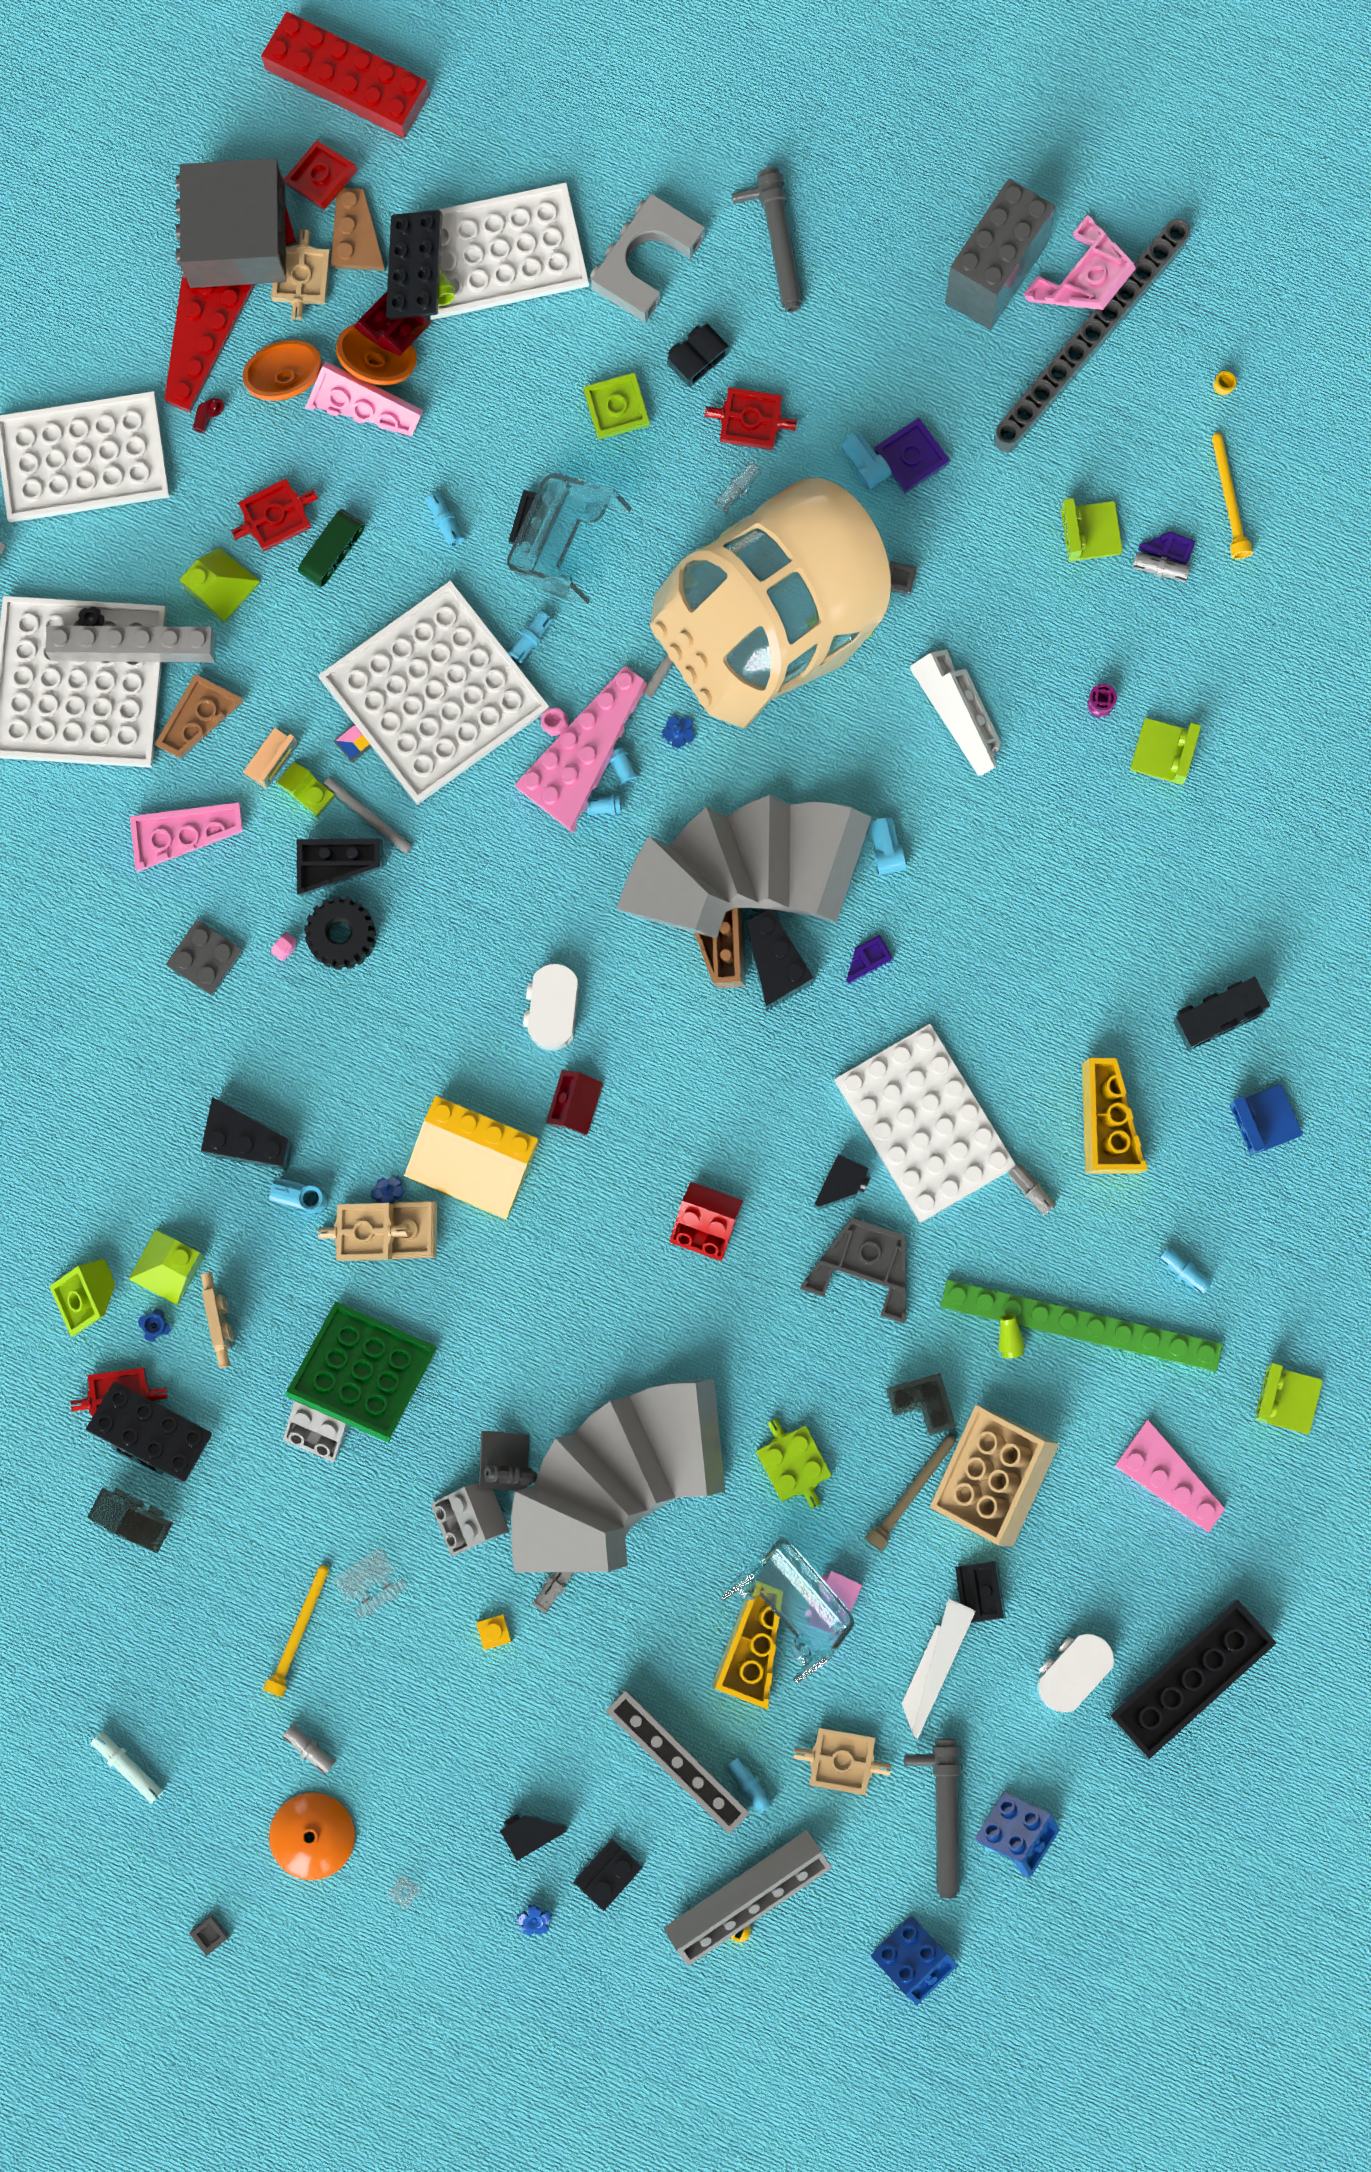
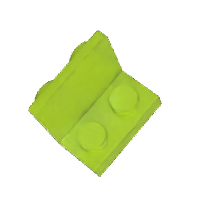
M1074 498L1063 499L1060 511L1068 562L1122 554L1114 501L1075 506Z
M1145 718L1130 770L1183 785L1188 775L1201 725L1190 723L1188 729Z
M1271 1363L1267 1365L1254 1420L1309 1434L1322 1380L1282 1369L1283 1366Z

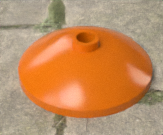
M355 324L344 329L338 337L336 354L340 363L350 374L364 382L375 385L396 384L406 380L414 371L417 355L412 344L401 356L393 354L362 335L354 328Z
M299 340L276 342L264 347L249 359L243 370V382L247 391L259 399L269 401L290 399L303 393L313 385L322 369V359L318 350L310 343Z
M309 1792L297 1795L286 1801L273 1817L269 1831L271 1852L279 1866L294 1877L304 1880H318L331 1876L345 1865L352 1854L355 1844V1827L352 1817L341 1802L327 1794ZM307 1832H312L315 1835L312 1843L305 1840Z

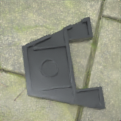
M851 1218L806 1280L801 1284L800 1290L824 1298L832 1272L835 1270L888 1288L880 1317L904 1324L906 1320L905 1235Z

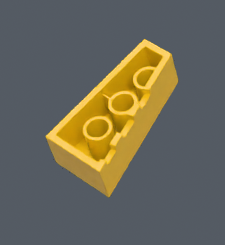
M1088 1058L1082 1063L1085 1174H1140L1148 1170L1146 1161L1143 1159L1140 1139L1136 1134L1132 1120L1134 1119L1132 1110L1129 1108L1125 1095L1126 1089L1117 1058Z
M752 1579L711 1685L716 1690L767 1710L782 1590Z

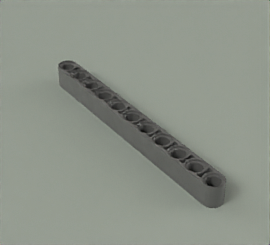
M1174 219L1165 226L1134 263L1136 269L1103 310L1095 309L999 423L994 439L998 450L1011 452L1021 443L1181 253L1187 244L1190 234V228L1186 221ZM1178 232L1182 235V238L1175 239L1170 233ZM1161 252L1166 258L1158 259L1153 254ZM1145 272L1149 278L1141 279L1137 276V273ZM1128 292L1132 295V298L1124 299L1120 296V293ZM1111 312L1115 315V318L1107 319L1103 316V313ZM1095 332L1099 337L1097 339H1090L1086 336V333ZM1078 352L1082 358L1072 359L1069 353ZM1061 372L1065 378L1061 380L1055 379L1052 373ZM1037 392H1044L1048 398L1040 400L1036 398L1035 394ZM1026 412L1031 418L1022 420L1017 414ZM1009 432L1014 438L1012 440H1004L1001 434Z

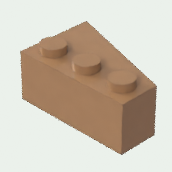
M734 908L725 913L717 938L694 933L712 982L719 989L746 987L743 908Z

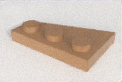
M342 188L336 196L331 256L332 268L385 271L364 189Z
M195 674L155 743L156 747L181 759L244 702L243 698Z

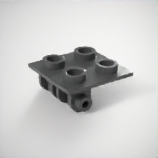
M481 1431L479 1488L518 1491L536 1482L537 1473L528 1468L529 1435Z

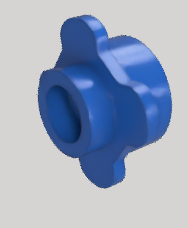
M155 1309L152 1314L141 1316L138 1320V1325L142 1327L145 1332V1339L149 1342H154L156 1337L162 1334L168 1335L171 1331V1326L166 1324L164 1312L160 1309ZM153 1323L157 1324L156 1328L152 1327Z

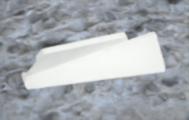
M947 649L931 652L911 665L910 670L977 775H984L997 767L994 754L1000 749L1001 742L967 670L955 671Z
M948 1599L941 1626L936 1625L902 1701L913 1736L916 1738L919 1737L976 1612L951 1599Z

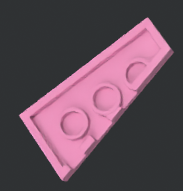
M326 361L322 366L305 407L311 410H315V408L327 410V414L337 417L339 414L353 417L354 421L365 423V421L376 423L379 428L409 436L413 435L424 411L370 383L354 377L352 374Z
M240 803L130 816L135 870L137 872L243 832Z
M1147 1419L1117 1461L1115 1467L1203 1530L1210 1532L1225 1508Z

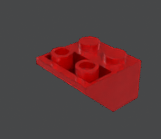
M690 1182L682 1199L669 1243L722 1262L743 1200Z

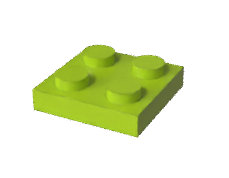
M635 373L583 387L598 440L650 426Z

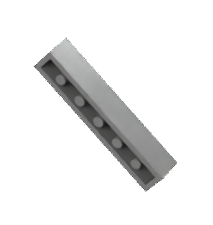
M46 626L45 652L51 661L215 663L216 635L212 627Z
M627 1690L605 1711L729 1834L749 1815L750 1812Z
M806 1830L708 1898L699 1902L663 1929L687 1966H690L832 1869L808 1830Z

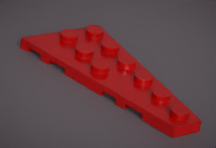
M182 277L164 398L166 403L191 413L255 284L190 288L187 279Z

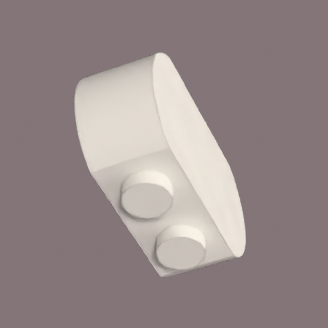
M550 964L540 968L533 975V983H528L526 999L531 1000L530 1011L525 1010L523 1027H528L530 1038L538 1047L549 1051L560 1050L572 1042L574 1037L579 983L573 971L560 964Z
M1078 1635L1074 1639L1068 1637L1058 1648L1061 1654L1054 1661L1049 1658L1039 1669L1042 1675L1037 1681V1691L1042 1702L1050 1709L1059 1712L1074 1711L1113 1668L1114 1656L1110 1646L1105 1640L1096 1635Z

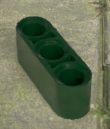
M340 509L301 561L298 573L319 587H323L363 533L365 523L344 509Z

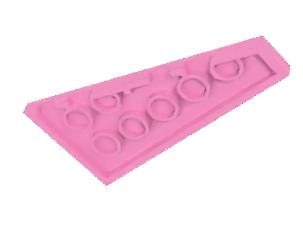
M624 666L515 784V787L573 834L578 826L576 822L581 812H585L587 808V800L593 788L597 787L613 755V747L618 737H622L625 730L624 725L629 715L634 712L647 686L644 679Z

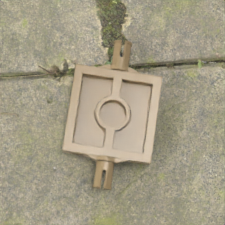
M303 229L299 230L298 245L286 247V282L272 283L271 292L272 301L292 304L291 319L296 320L297 318L298 321L302 320L303 305H326L330 250L315 249L309 246L310 231L306 229L305 233Z
M391 1203L337 1204V1219L334 1227H319L318 1232L321 1233H318L319 1239L334 1238L337 1261L392 1260L394 1237H409L411 1232H408V1230L410 1231L411 1229L409 1225L394 1226L393 1204Z
M212 1272L200 1274L204 1289L202 1295L212 1345L215 1347L214 1352L217 1355L219 1368L230 1367L227 1350L232 1349L231 1341H235L232 1325H228L225 1314L229 1313L226 1297L217 1292Z
M818 1728L817 1740L812 1750L795 1747L794 1752L805 1754V1756L798 1754L793 1756V1759L810 1762V1786L866 1795L868 1781L873 1773L890 1776V1771L879 1768L891 1769V1764L875 1761L873 1754L874 1737Z

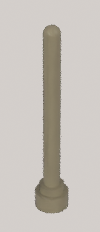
M947 1435L880 1527L876 1526L874 1530L870 1529L864 1537L875 1548L882 1552L889 1543L887 1541L890 1537L889 1532L955 1444L956 1438L953 1435Z

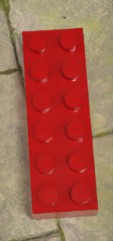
M286 11L261 55L265 70L404 139L430 95L427 80Z

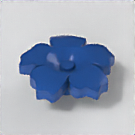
M675 715L668 717L667 728L662 730V737L667 742L672 741L673 748L679 749L685 746V741L691 743L695 738L694 730L690 729L693 722L689 717H681L680 721H678Z
M398 1177L390 1178L388 1182L385 1178L378 1179L375 1185L376 1190L371 1191V1198L381 1203H394L395 1199H400L404 1195V1190L401 1186L402 1180Z
M535 1904L528 1905V1913L522 1911L521 1914H517V1923L521 1925L523 1933L529 1936L534 1931L537 1935L545 1934L549 1930L548 1925L550 1924L552 1914L549 1910L541 1912V1908Z

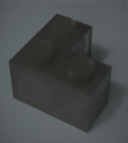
M941 1373L885 1389L892 1418L920 1410L927 1437L949 1432L957 1428Z
M102 1487L87 1516L88 1519L110 1532L155 1553L159 1552L173 1522L164 1518L166 1512L150 1505L149 1509L143 1508V1501L130 1496L127 1492L116 1487L113 1492Z

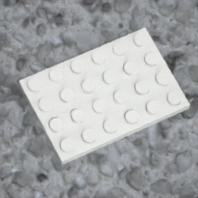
M567 183L439 209L443 213L440 267L455 288V298L447 305L438 306V314L432 315L431 320L589 286Z
M154 391L0 415V468L9 523L170 497Z
M931 1024L834 1079V1082L919 1223L926 1221L984 1187L1016 1166Z

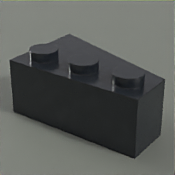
M297 839V895L299 896L383 868V840Z
M767 909L747 921V932L767 1012L814 983V977L771 909Z
M1254 976L1244 982L1239 981L1229 986L1227 991L1219 995L1214 993L1202 1000L1203 1003L1195 1008L1189 1005L1177 1012L1179 1016L1175 1018L1173 1023L1187 1050L1190 1051L1263 1016L1270 1007V1004Z
M212 1097L201 1152L205 1156L287 1171L293 1145L289 1139Z

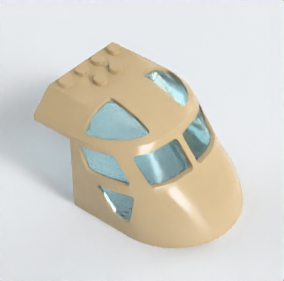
M822 478L802 479L768 499L753 514L734 523L711 544L701 547L686 556L675 567L654 595L650 628L707 713L712 717L741 728H746L771 699L842 667L882 621L887 611L891 592L890 567L883 541L869 514L847 490L832 481Z

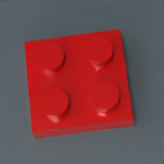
M316 140L284 178V182L287 187L325 210L358 169L354 163Z

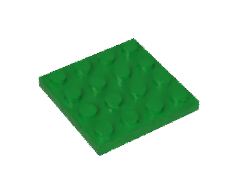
M335 1301L288 1387L286 1397L389 1443L437 1351V1347Z

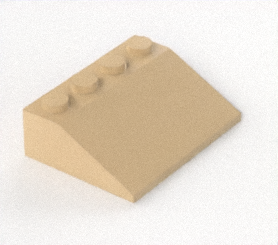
M975 1405L930 1508L998 1546L1013 1547L1059 1443L1035 1430L979 1405Z

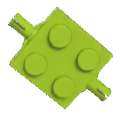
M778 1418L773 1420L777 1430L772 1421L768 1422L767 1425L775 1439L769 1445L757 1450L756 1453L781 1502L795 1495L804 1494L810 1509L815 1508L811 1497L816 1506L821 1505L814 1489L820 1482L832 1477V1474L807 1425L794 1432L785 1433Z

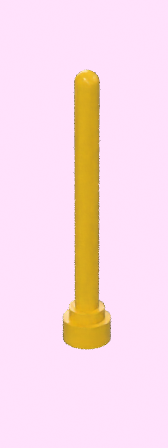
M1214 433L1212 435V442L1233 535L1232 545L1230 546L1231 556L1233 559H1242L1251 556L1253 548L1251 541L1244 537L1223 437L1220 433Z
M326 1565L319 1566L274 1675L271 1674L270 1679H266L262 1690L282 1698L284 1697L287 1690L285 1686L287 1680H285V1677L329 1573V1568Z

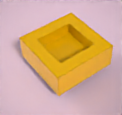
M504 1614L476 1622L484 1650L512 1642Z

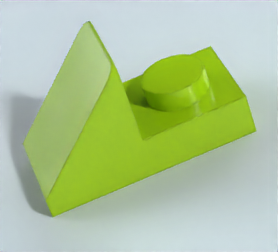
M295 762L276 781L280 787L317 817L321 815L336 797L335 794L316 780L309 770Z

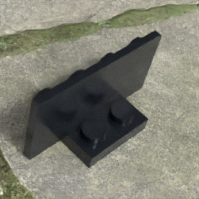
M440 210L394 214L391 216L386 317L390 320L438 314L443 213Z
M117 1382L112 1383L86 1427L87 1432L110 1443L112 1449L161 1476L166 1473L181 1482L187 1481L212 1437L210 1431Z

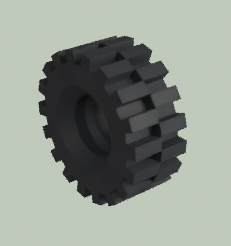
M333 897L334 900L330 902L326 899L322 901V906L318 907L316 905L313 908L314 913L312 915L309 914L307 917L308 924L304 928L306 943L314 957L319 962L321 961L324 966L329 968L332 966L335 970H341V967L351 969L353 968L352 965L356 963L358 965L362 964V959L365 956L369 957L371 947L375 946L376 929L368 911L357 901L355 903L352 899L346 897L345 900H341L340 897ZM336 923H345L350 927L351 935L344 943H336L330 938V929Z

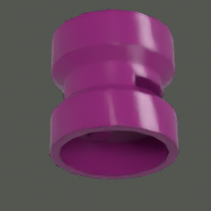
M1099 684L1091 690L1087 701V708L1092 715L1099 718L1110 715L1117 700L1114 688L1107 684Z

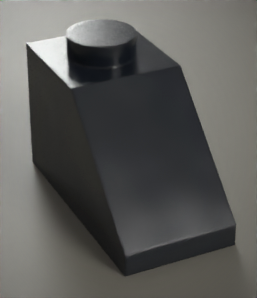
M838 1154L815 1201L814 1208L820 1210L857 1196L859 1191L864 1193L871 1177L867 1176L869 1168Z
M518 1813L503 1822L505 1828L500 1830L516 1861L568 1831L566 1825L529 1815L520 1818Z

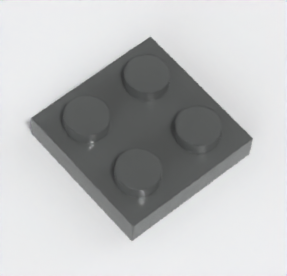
M196 920L166 963V966L207 994L213 996L244 951Z

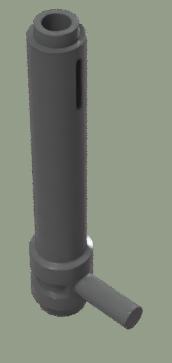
M765 168L758 173L757 188L732 193L733 203L737 204L760 198L761 205L765 209L781 305L785 308L786 312H795L801 309L803 300L785 204L787 202L786 190L782 187L785 184L784 178L778 168Z
M935 1739L932 1754L904 1755V1766H933V1775L936 1777V1884L940 1898H957V1892H960L959 1775H961V1764H958V1756H961V1746H958V1739Z

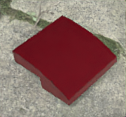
M386 291L357 321L354 328L376 345L401 356L431 322L425 316L388 319L386 317Z

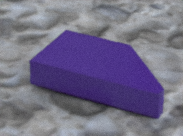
M1170 531L1156 539L1141 543L1138 551L1158 558L1164 556L1167 557V560L1187 565L1196 541Z
M880 935L855 948L846 979L848 985L893 961Z

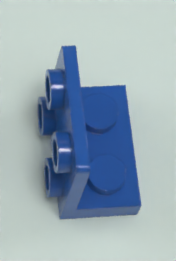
M1277 1085L1247 1098L1242 1096L1229 1104L1250 1156L1302 1136V1131L1282 1085Z
M1003 1793L977 1833L975 1840L977 1843L1012 1859L1019 1871L1031 1878L1060 1829L1050 1813L1008 1793Z
M910 1916L871 1954L873 1960L916 2006L958 1966L913 1916Z

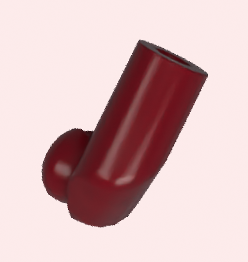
M211 398L201 403L197 407L192 430L198 433H205L208 420L220 415L224 410L225 404L223 400Z

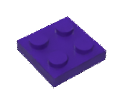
M917 418L874 447V452L877 455H881L891 469L892 477L904 493H907L950 463L949 458L920 418Z

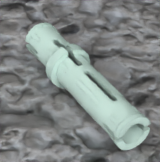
M104 1730L100 1732L98 1738L105 1745L96 1737L90 1744L108 1760L107 1764L110 1767L114 1766L152 1804L156 1797L149 1789L158 1797L164 1790L125 1754L127 1750L124 1747L120 1749Z

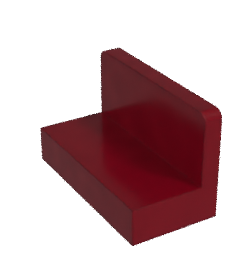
M562 1070L546 1123L587 1135L603 1083L580 1072Z

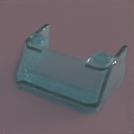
M552 473L543 479L507 557V565L515 574L553 595L588 604L590 599L572 582L571 574L567 570L560 568L581 521L587 523L597 522L604 515L607 506L630 512L632 507L614 488Z
M779 1539L770 1545L735 1577L721 1595L724 1600L737 1591L741 1596L750 1600L760 1595L796 1636L792 1642V1653L795 1659L803 1665L793 1679L796 1683H799L826 1664L854 1626V1619L848 1608L786 1539Z

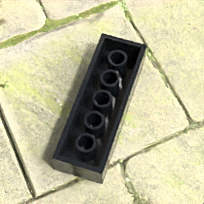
M1238 1599L1233 1600L1109 1712L1107 1716L1146 1759H1150L1277 1642Z

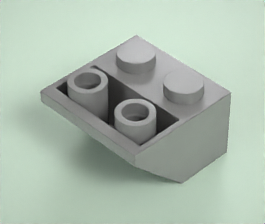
M294 1400L283 1441L335 1462L351 1426Z
M479 1482L465 1486L431 1503L451 1557L510 1532L493 1489L479 1488Z

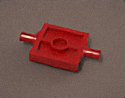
M728 387L727 399L722 408L706 406L705 417L720 419L722 426L720 442L773 450L775 437L779 429L796 431L797 419L781 418L782 395Z
M285 478L238 502L244 514L245 524L231 530L236 541L250 533L258 541L264 552L312 528L305 515L304 506L318 500L314 489L298 496Z
M144 1367L88 1375L89 1391L87 1398L71 1400V1405H79L72 1406L71 1410L74 1412L89 1409L93 1417L113 1382H117L151 1401L168 1399V1394H160L167 1393L168 1391L167 1387L150 1390Z

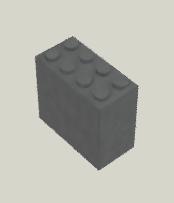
M277 158L180 164V175H176L177 192H180V199H176L177 216H180V224H176V237L178 241L180 240V248H176L177 265H181L182 277L187 279L190 288L286 282L285 182Z
M1008 178L951 265L945 304L985 328L992 330L1046 247L1055 205Z

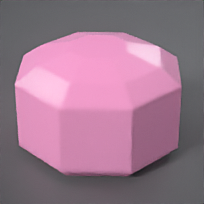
M558 707L549 708L541 716V726L550 736L561 735L568 728V716Z
M285 933L275 942L271 953L280 961L285 960L294 952L297 940L289 933Z

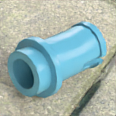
M619 748L614 750L609 764H613L622 785H625L637 779L638 776L627 757L629 755L628 751Z
M614 793L610 797H589L587 800L588 815L612 813L615 816L616 813L622 812L621 797L615 796Z

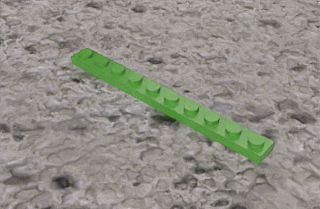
M946 1280L940 1308L998 1322H1000L999 1318L1001 1316L1013 1314L1016 1315L1017 1323L1020 1327L1213 1372L1217 1371L1222 1343L951 1280Z

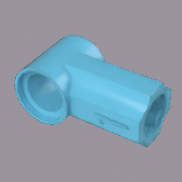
M861 433L853 434L841 445V449L856 468L857 476L868 490L892 475L887 462L881 455H876Z
M885 817L870 822L869 826L875 848L874 858L878 875L906 870L905 857L902 847L898 844L893 818Z
M275 1177L269 1192V1201L299 1208L311 1213L322 1212L328 1204L327 1195L321 1189ZM311 1193H318L319 1201L315 1206H308L307 1198Z

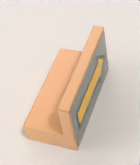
M274 727L243 771L244 774L267 789L298 746L295 737L291 734L287 736Z

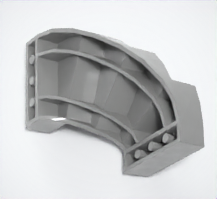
M771 795L747 803L728 816L705 807L683 828L671 845L650 836L647 838L625 882L617 909L640 919L713 938L718 937L725 913L734 908H761L786 911L837 923L872 817L852 807L833 803L805 802L790 805Z
M714 1378L688 1379L650 1387L627 1397L609 1401L591 1414L575 1433L555 1438L542 1461L535 1485L515 1491L511 1514V1546L514 1572H610L628 1566L625 1536L638 1521L654 1510L680 1497H706L724 1492L725 1483Z

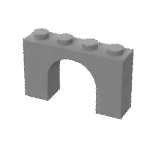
M650 194L646 201L642 200L635 211L636 216L632 222L627 221L620 232L621 237L616 244L613 242L609 246L605 254L606 259L602 265L597 264L590 275L592 290L644 323L648 321L661 302L660 292L631 273L627 266V260L632 250L644 242L659 241L691 259L705 239L704 226Z

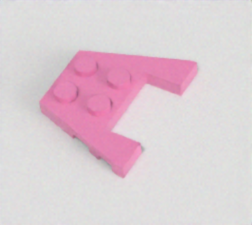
M1087 215L1073 232V235L1077 241L1090 246L1088 251L1060 285L1038 276L1024 293L1027 301L1103 310L1136 268L1129 257Z

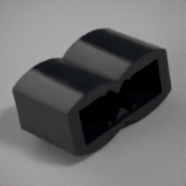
M708 323L702 327L696 326L689 333L687 341L682 344H675L668 352L667 365L688 387L699 381L710 369L715 367L729 354V345Z

